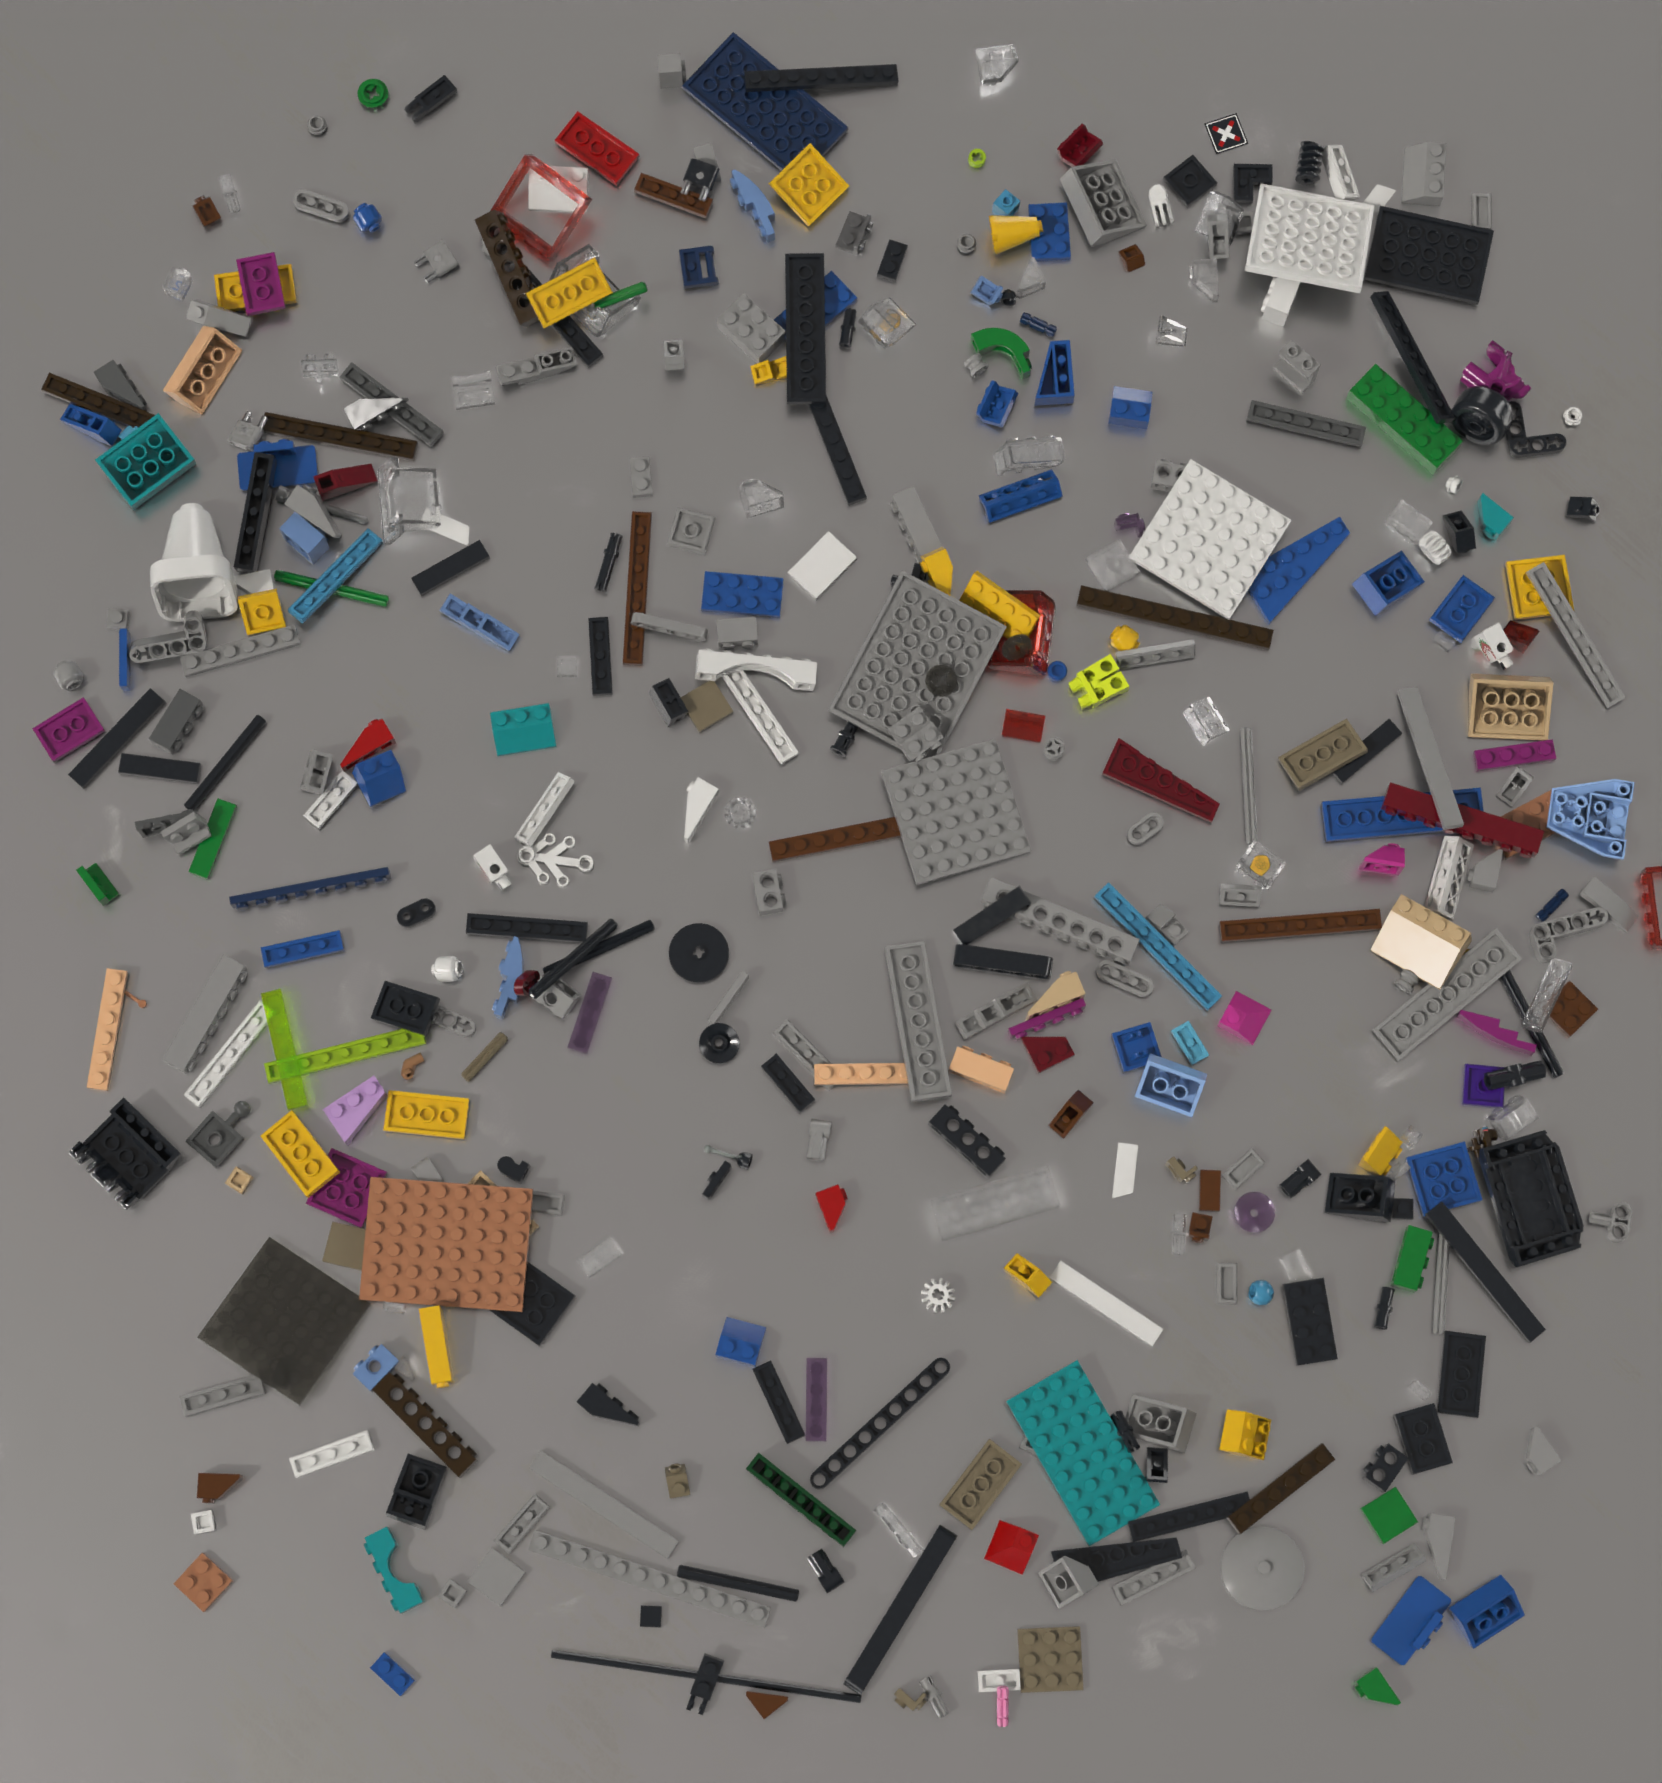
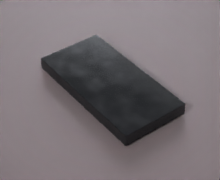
M1444 1331L1437 1413L1472 1418L1479 1417L1486 1336Z

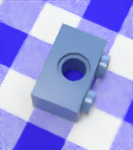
M382 1344L380 1346L375 1345L368 1353L370 1356L365 1361L361 1360L354 1367L355 1372L353 1375L371 1392L389 1372L392 1373L401 1363ZM375 1361L380 1362V1370L372 1372L370 1369L371 1364Z

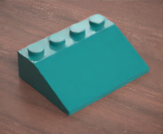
M159 413L95 459L133 511L196 465L195 459Z

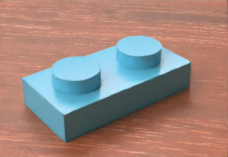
M1189 1021L1171 1030L1173 1037L1191 1066L1209 1056Z

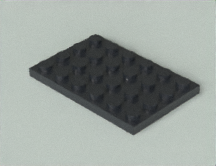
M1380 206L1364 280L1478 305L1494 230Z

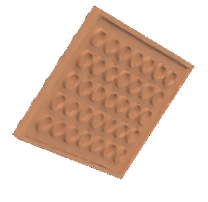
M370 1177L359 1300L523 1312L534 1189Z

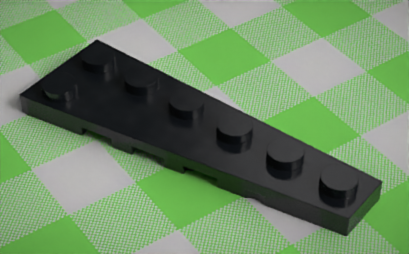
M1177 1537L1051 1551L1054 1562L1063 1556H1067L1089 1566L1097 1582L1182 1558Z

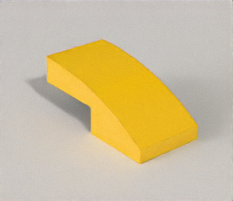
M786 356L773 361L765 360L750 366L756 385L787 378Z

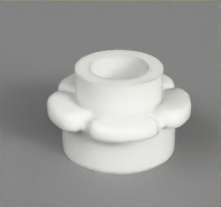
M1570 407L1563 413L1566 424L1576 426L1581 423L1583 415L1580 409Z
M1458 475L1448 479L1446 483L1447 492L1457 494L1460 490L1463 480Z

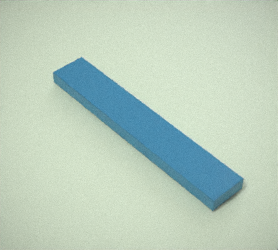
M367 529L288 608V612L303 624L383 543V540L370 529Z

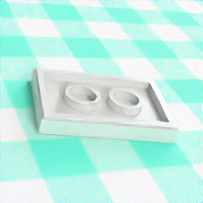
M828 531L788 571V575L817 600L857 560V557Z

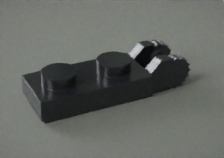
M443 75L418 94L404 110L409 114L420 105L422 108L412 117L414 122H418L426 113H430L455 94L457 88L446 75Z
M704 1653L690 1692L691 1696L686 1707L687 1710L691 1711L695 1703V1697L698 1696L703 1698L698 1714L703 1715L708 1700L710 1701L724 1660Z

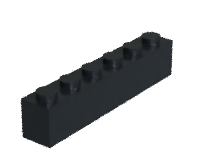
M254 452L233 566L237 572L252 573L258 570L278 461L274 455Z

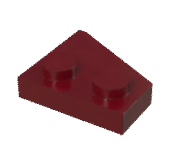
M1066 1037L1021 1038L1038 1074L1075 1056Z

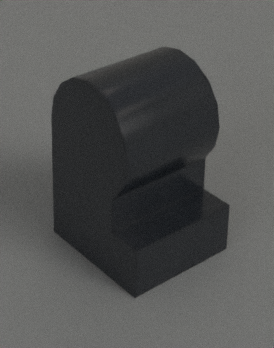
M508 1156L500 1158L497 1163L501 1174L522 1184L531 1167L530 1164L523 1160L518 1165Z

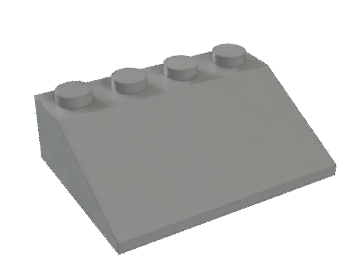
M1116 159L1071 167L1060 178L1091 246L1108 243L1147 226Z

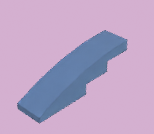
M451 593L439 610L454 621L507 651L511 650L520 635L494 617L481 612L469 603L466 604Z

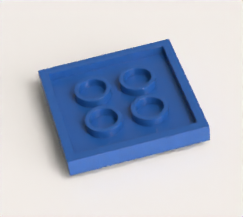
M1465 1142L1405 1158L1423 1217L1440 1201L1450 1210L1483 1200Z

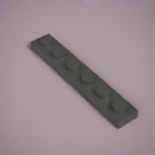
M352 362L340 375V379L366 399L399 398ZM404 403L405 407L395 412L392 410L388 413L391 418L430 447L444 433L441 428L407 403Z
M1254 400L1251 401L1247 421L1357 447H1362L1366 430L1365 426Z

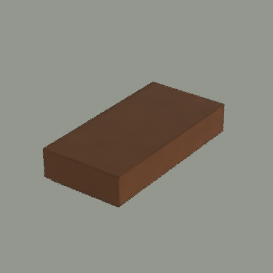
M1200 1170L1199 1211H1220L1221 1170Z

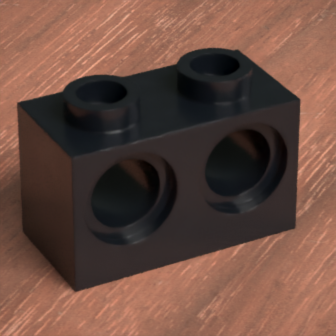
M1389 1443L1385 1446L1381 1445L1374 1454L1377 1458L1373 1463L1369 1462L1363 1470V1473H1365L1363 1479L1382 1493L1386 1492L1409 1459ZM1386 1453L1394 1455L1395 1461L1393 1464H1388L1385 1461ZM1375 1470H1380L1383 1473L1381 1481L1374 1479L1373 1472Z

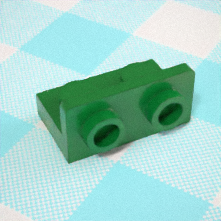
M94 863L87 869L83 865L76 869L103 906L119 895L97 863Z

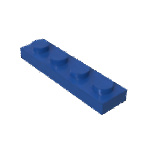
M340 930L261 947L265 968L344 951Z

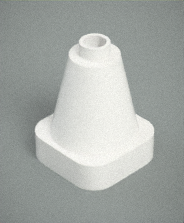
M196 503L184 504L180 507L179 511L173 514L162 560L155 562L150 568L151 593L158 614L168 621H184L185 615L189 611H198L203 619L221 618L233 614L238 608L237 585L231 564L223 556L210 513L203 510V507Z

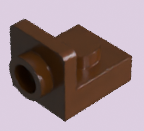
M200 196L194 200L195 204L191 205L203 227L221 218L210 197Z
M1192 1212L1188 1237L1192 1238L1193 1242L1204 1243V1241L1209 1240L1213 1216Z

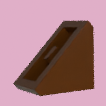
M746 1692V1696L763 1719L767 1718L788 1701L787 1696Z

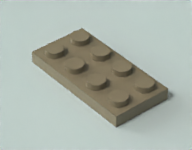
M1346 718L1279 756L1278 761L1300 791L1366 754L1368 749Z
M989 1439L939 1505L970 1530H973L1022 1463Z

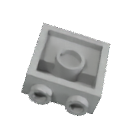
M920 706L887 729L910 762L914 759L918 762L926 756L924 752L931 747L934 750L942 744L940 740L944 738Z

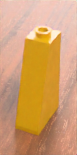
M439 1305L419 1308L431 1384L433 1386L437 1385V1388L449 1387V1383L454 1381L444 1311Z

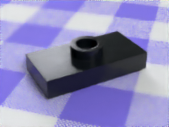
M725 1160L717 1173L713 1171L707 1180L709 1184L702 1193V1196L707 1200L712 1198L732 1169L729 1162Z

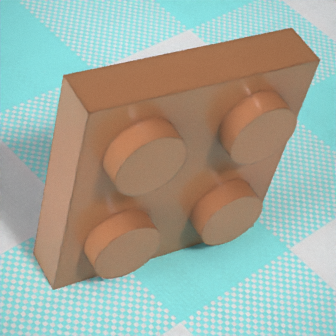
M201 1553L176 1580L174 1585L199 1609L205 1612L233 1580L204 1553Z

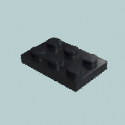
M384 981L371 1019L426 1037L440 998Z
M1434 1403L1394 1414L1406 1456L1409 1458L1408 1462L1412 1475L1453 1463Z

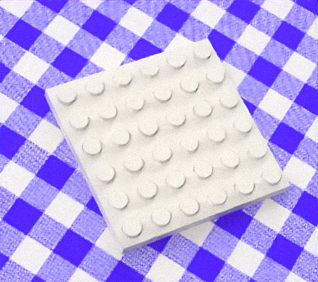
M1260 184L1245 271L1361 293L1375 205Z
M1190 459L1128 559L1230 620L1292 520Z

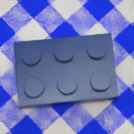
M1067 202L1029 204V217H1037V221L1041 220L1043 232H1039V237L1030 240L1032 262L1071 260Z

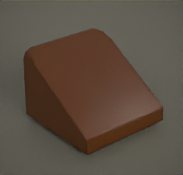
M1136 244L1118 251L1128 272L1145 266L1144 255Z

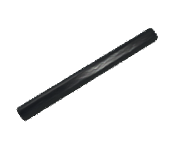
M260 715L255 716L184 804L186 809H193L195 811L266 723L263 717Z
M613 919L605 922L529 989V995L533 999H537L617 928V923Z
M647 920L601 941L574 966L655 929L653 922ZM563 959L544 967V974L551 971Z
M1508 970L1501 976V979L1552 1076L1557 1078L1564 1071L1511 971Z
M679 1565L677 1576L681 1578L797 1602L799 1596L798 1589L690 1566Z

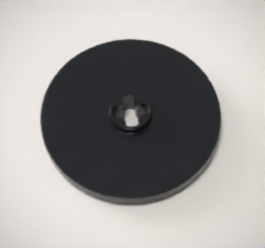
M703 923L687 925L680 929L671 940L669 960L674 971L684 980L693 983L711 981L723 972L728 963L729 948L723 934L711 925ZM697 948H700L701 951L705 952L701 955V958H698L697 955H693V953L696 952Z

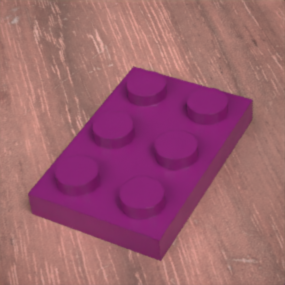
M275 252L236 259L247 316L286 309Z
M84 697L32 728L54 763L105 732Z

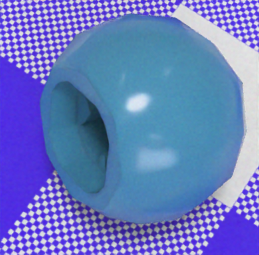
M1257 1280L1251 1284L1249 1298L1254 1304L1259 1306L1266 1305L1273 1299L1274 1290L1269 1282Z

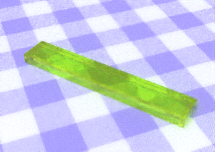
M277 989L261 993L287 1109L290 1111L308 1106L282 990Z

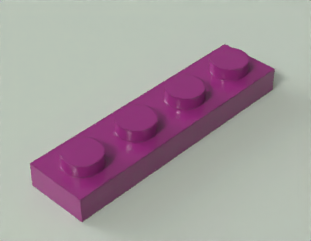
M1553 739L1475 750L1473 752L1477 771L1556 760Z
M1081 998L1008 1028V1034L1011 1039L1016 1037V1040L1026 1037L1029 1031L1034 1030L1038 1032L1045 1029L1046 1024L1051 1022L1058 1024L1064 1021V1017L1072 1015V1017L1083 1013V1009L1086 1007L1085 1001Z

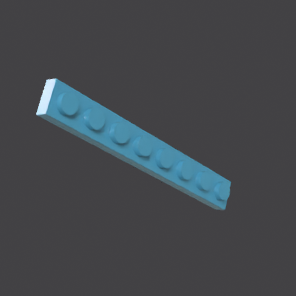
M1109 882L1094 896L1133 937L1140 939L1139 943L1207 1011L1222 997Z

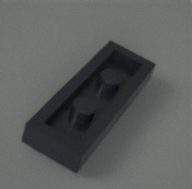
M777 1053L761 1066L799 1113L815 1101V1098Z

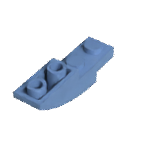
M732 170L730 183L733 190L737 189L738 191L737 199L740 206H744L746 212L751 210L754 220L759 221L761 226L758 228L762 238L766 237L768 243L774 241L775 232L770 222L775 220V213L769 201L749 178L737 170Z
M516 936L513 937L512 941H508L505 950L508 952L506 959H502L499 965L500 974L503 978H506V981L503 980L500 985L499 992L502 993L499 1000H495L492 1010L495 1017L500 1019L504 1018L509 1002L518 1003L520 997L514 992V983L517 977L524 973V961L520 941Z

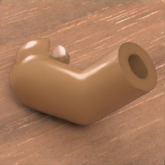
M421 1053L403 1062L401 1075L404 1079H412L416 1065L425 1061Z

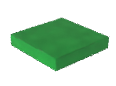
M1396 1487L1360 1508L1382 1544L1418 1523Z

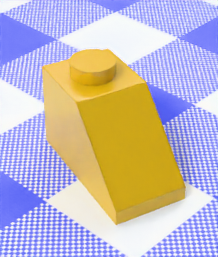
M1018 1253L1004 1267L1012 1277L1038 1298L1052 1283L1041 1269Z

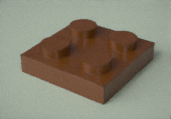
M1569 980L1541 1010L1570 1037L1598 1008Z

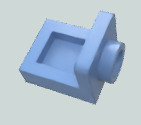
M980 276L970 293L986 304L992 305L998 303L1001 299L1003 287L997 286L985 277Z

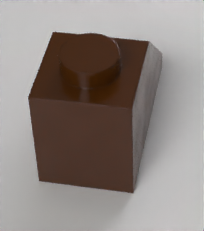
M1077 1090L1048 1126L1064 1139L1094 1102L1080 1090Z
M198 1473L197 1498L202 1499V1503H215V1500H221L242 1481L243 1475Z

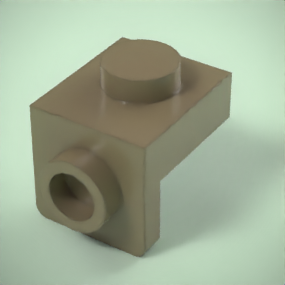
M676 1463L665 1467L670 1499L690 1495L685 1464Z
M900 1688L894 1693L897 1697L894 1701L903 1709L907 1706L912 1711L915 1708L919 1711L927 1702L924 1699L926 1697L924 1692L916 1701L911 1699Z

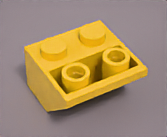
M1227 1409L1219 1450L1264 1460L1271 1419L1245 1411Z

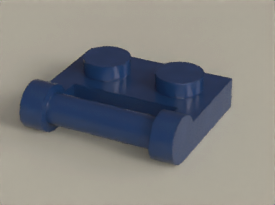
M713 246L679 250L684 289L716 286L719 284L715 273ZM699 255H705L708 272V277L706 278L702 277Z

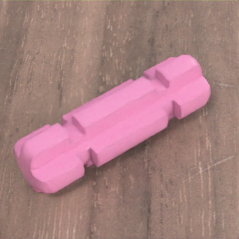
M1007 1686L997 1687V1725L999 1727L1008 1726L1009 1690Z

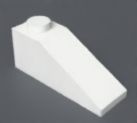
M699 777L696 781H692L687 788L688 797L684 835L685 842L687 843L692 839L719 794L718 788Z

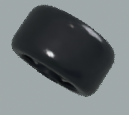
M1473 386L1465 389L1459 395L1452 408L1455 419L1451 423L1455 430L1466 440L1479 445L1498 443L1505 436L1513 420V409L1508 400L1497 391L1482 386Z

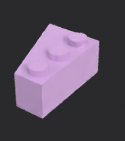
M372 1076L325 1107L323 1111L348 1146L388 1095L376 1077Z

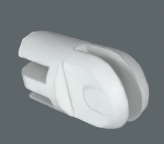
M1155 184L1149 190L1155 227H1160L1156 210L1160 211L1163 226L1167 225L1164 208H1167L1170 223L1172 224L1174 223L1167 190L1164 186Z

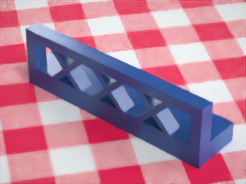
M1052 469L979 495L989 523L1063 497L1059 480Z

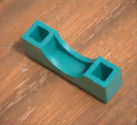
M385 1527L365 1537L366 1543H364V1547L368 1555L372 1554L375 1559L373 1566L377 1574L381 1573L384 1578L381 1583L386 1593L390 1591L393 1597L390 1602L395 1612L399 1610L403 1614L423 1604L424 1600L416 1583H403L391 1571V1555L398 1545L390 1528Z

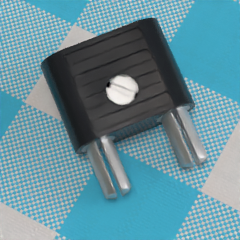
M692 158L683 178L684 185L681 194L687 195L690 186L693 185L702 189L699 200L705 201L708 192L712 191L720 169L717 166Z

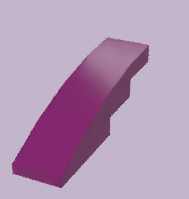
M1464 1010L1458 1012L1457 1018L1491 1041L1531 1056L1535 1053L1536 1044L1517 1040L1518 1032L1500 1028V1019Z

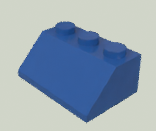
M1499 1575L1449 1608L1455 1622L1473 1649L1525 1616L1514 1589L1502 1575Z

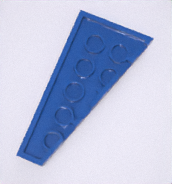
M1341 517L1336 518L1269 556L1248 590L1268 624L1274 620L1279 612L1284 609L1288 602L1349 536L1350 532Z

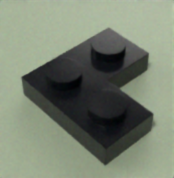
M1234 164L1233 203H1253V185H1272V164Z

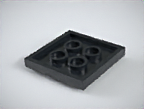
M527 1261L523 1312L490 1311L540 1346L576 1296Z

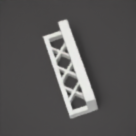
M1444 836L1424 907L1448 920H1453L1474 848L1472 843L1460 836ZM1462 846H1465L1466 850L1462 856L1461 849ZM1458 864L1460 867L1459 874H1457L1456 867ZM1452 883L1454 884V887H1455L1453 893L1451 892V889H1450ZM1446 902L1449 903L1448 912L1444 911Z

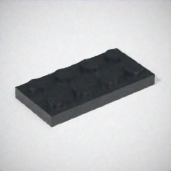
M1324 1278L1282 1284L1296 1366L1338 1359Z

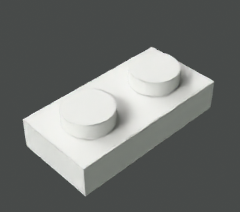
M1019 1669L977 1671L979 1692H997L998 1686H1007L1009 1691L1021 1690Z

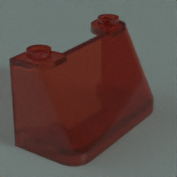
M1005 590L1041 616L1025 645L1021 648L1002 635L997 644V650H994L987 666L994 670L1045 675L1048 669L1056 611L1055 602L1042 590Z

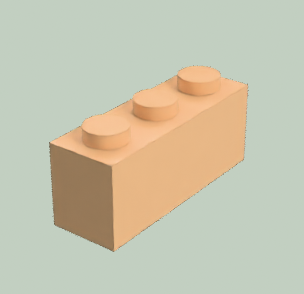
M967 1046L957 1047L948 1070L949 1073L1005 1094L1014 1071L1010 1063L1002 1060L996 1062L992 1060V1056L985 1053L978 1055L973 1053L974 1050Z

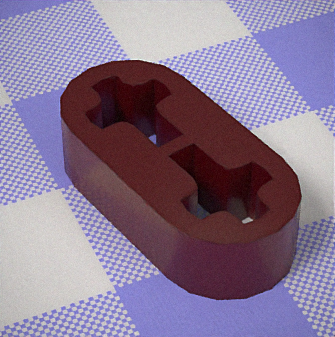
M526 970L517 977L514 983L515 994L528 996L529 989L540 979L539 972L536 970Z

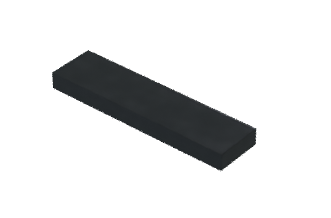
M478 540L413 576L411 579L422 596L489 559L490 556L481 541Z
M608 617L588 618L593 696L613 695Z
M1388 719L1362 741L1368 749L1366 754L1337 769L1332 774L1343 784L1401 736L1402 732Z
M121 753L118 773L198 784L201 764Z
M1019 885L954 928L953 931L963 945H968L1030 904L1031 901Z
M771 1360L753 1368L752 1370L786 1443L789 1444L806 1436Z

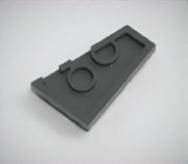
M189 809L179 814L136 821L135 826L140 835L145 838L160 834L162 830L192 812L198 815L199 813L196 810Z

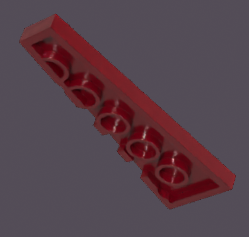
M1118 738L1102 773L1106 777L1212 823L1220 803L1192 787L1185 780H1181L1168 769H1164L1151 758H1147L1120 738Z

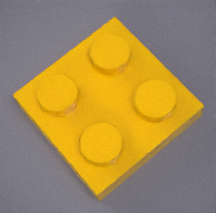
M277 588L238 596V603L247 635L286 627Z

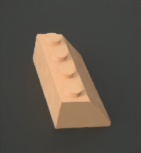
M203 326L163 391L175 401L202 415L239 357L242 349L216 328Z

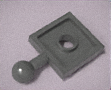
M245 1101L237 1102L234 1105V1112L226 1121L212 1111L188 1137L186 1142L217 1168L243 1139L232 1128V1125L239 1117L248 1115L250 1112L249 1104ZM213 1134L220 1136V1141L216 1145L209 1143V1138Z

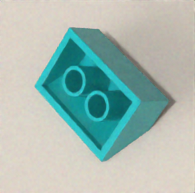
M549 703L490 712L497 756L556 747Z

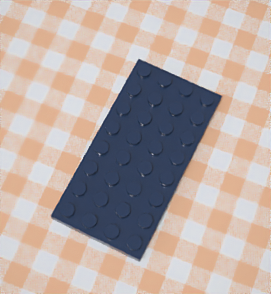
M734 32L682 85L683 90L781 171L809 143L824 156L848 131L847 125L804 90L746 92L744 71L779 69Z

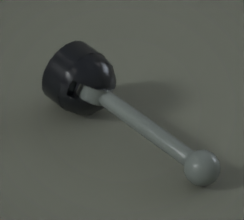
M710 1145L704 1147L706 1153L713 1152L736 1159L737 1164L741 1168L748 1170L753 1158L751 1153L742 1152L736 1156L714 1149Z

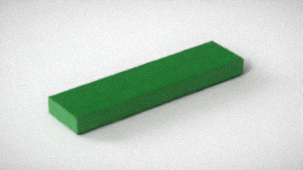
M217 798L207 823L211 837L199 844L188 871L190 874L209 879L237 808L236 804Z

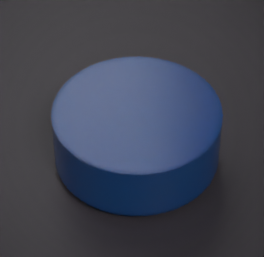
M1061 661L1052 662L1048 666V677L1054 682L1064 680L1067 675L1066 665Z

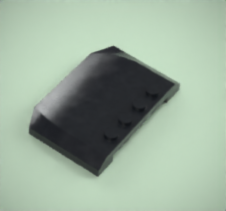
M1545 1130L1479 1149L1481 1169L1508 1257L1515 1267L1581 1248L1580 1235L1584 1227L1560 1147L1556 1142L1550 1140Z

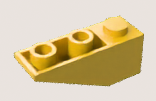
M940 547L920 556L922 559L920 565L923 572H927L929 576L928 584L950 596L953 565L946 548Z

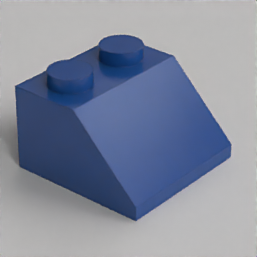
M1114 386L1108 424L1147 430L1152 403V391Z
M392 750L356 764L352 774L370 807L406 792L401 768Z
M726 1317L715 1354L716 1357L756 1367L766 1327Z

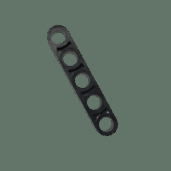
M957 944L955 946L953 965L961 968L1050 979L1053 958L1043 955Z

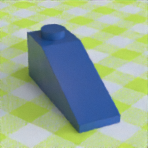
M73 404L68 405L60 418L62 422L110 446L114 444L122 431L109 418Z

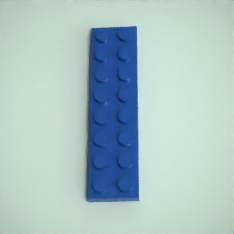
M1481 787L1453 790L1458 804L1484 812ZM1384 796L1322 801L1321 803L1326 842L1444 831L1436 826L1435 828L1423 825V822L1417 820L1415 822L1404 819V816L1398 814L1396 816L1386 814L1385 810L1381 809Z

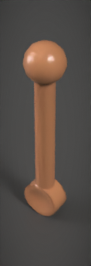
M125 990L124 994L137 1002L140 1008L146 1007L147 1003L145 1000H139Z

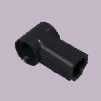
M1309 1159L1279 1185L1290 1199L1306 1185L1309 1186L1322 1175Z
M823 1549L818 1550L807 1558L827 1594L845 1583Z

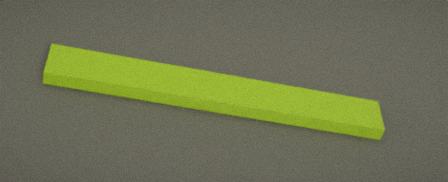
M399 1029L264 1063L268 1083L271 1084L426 1045L425 1036Z

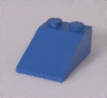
M1401 550L1363 573L1352 585L1373 614L1377 615L1422 585L1425 581Z

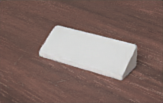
M1327 145L1324 151L1320 153L1323 154L1322 161L1335 198L1349 201L1359 198L1360 195L1343 146Z

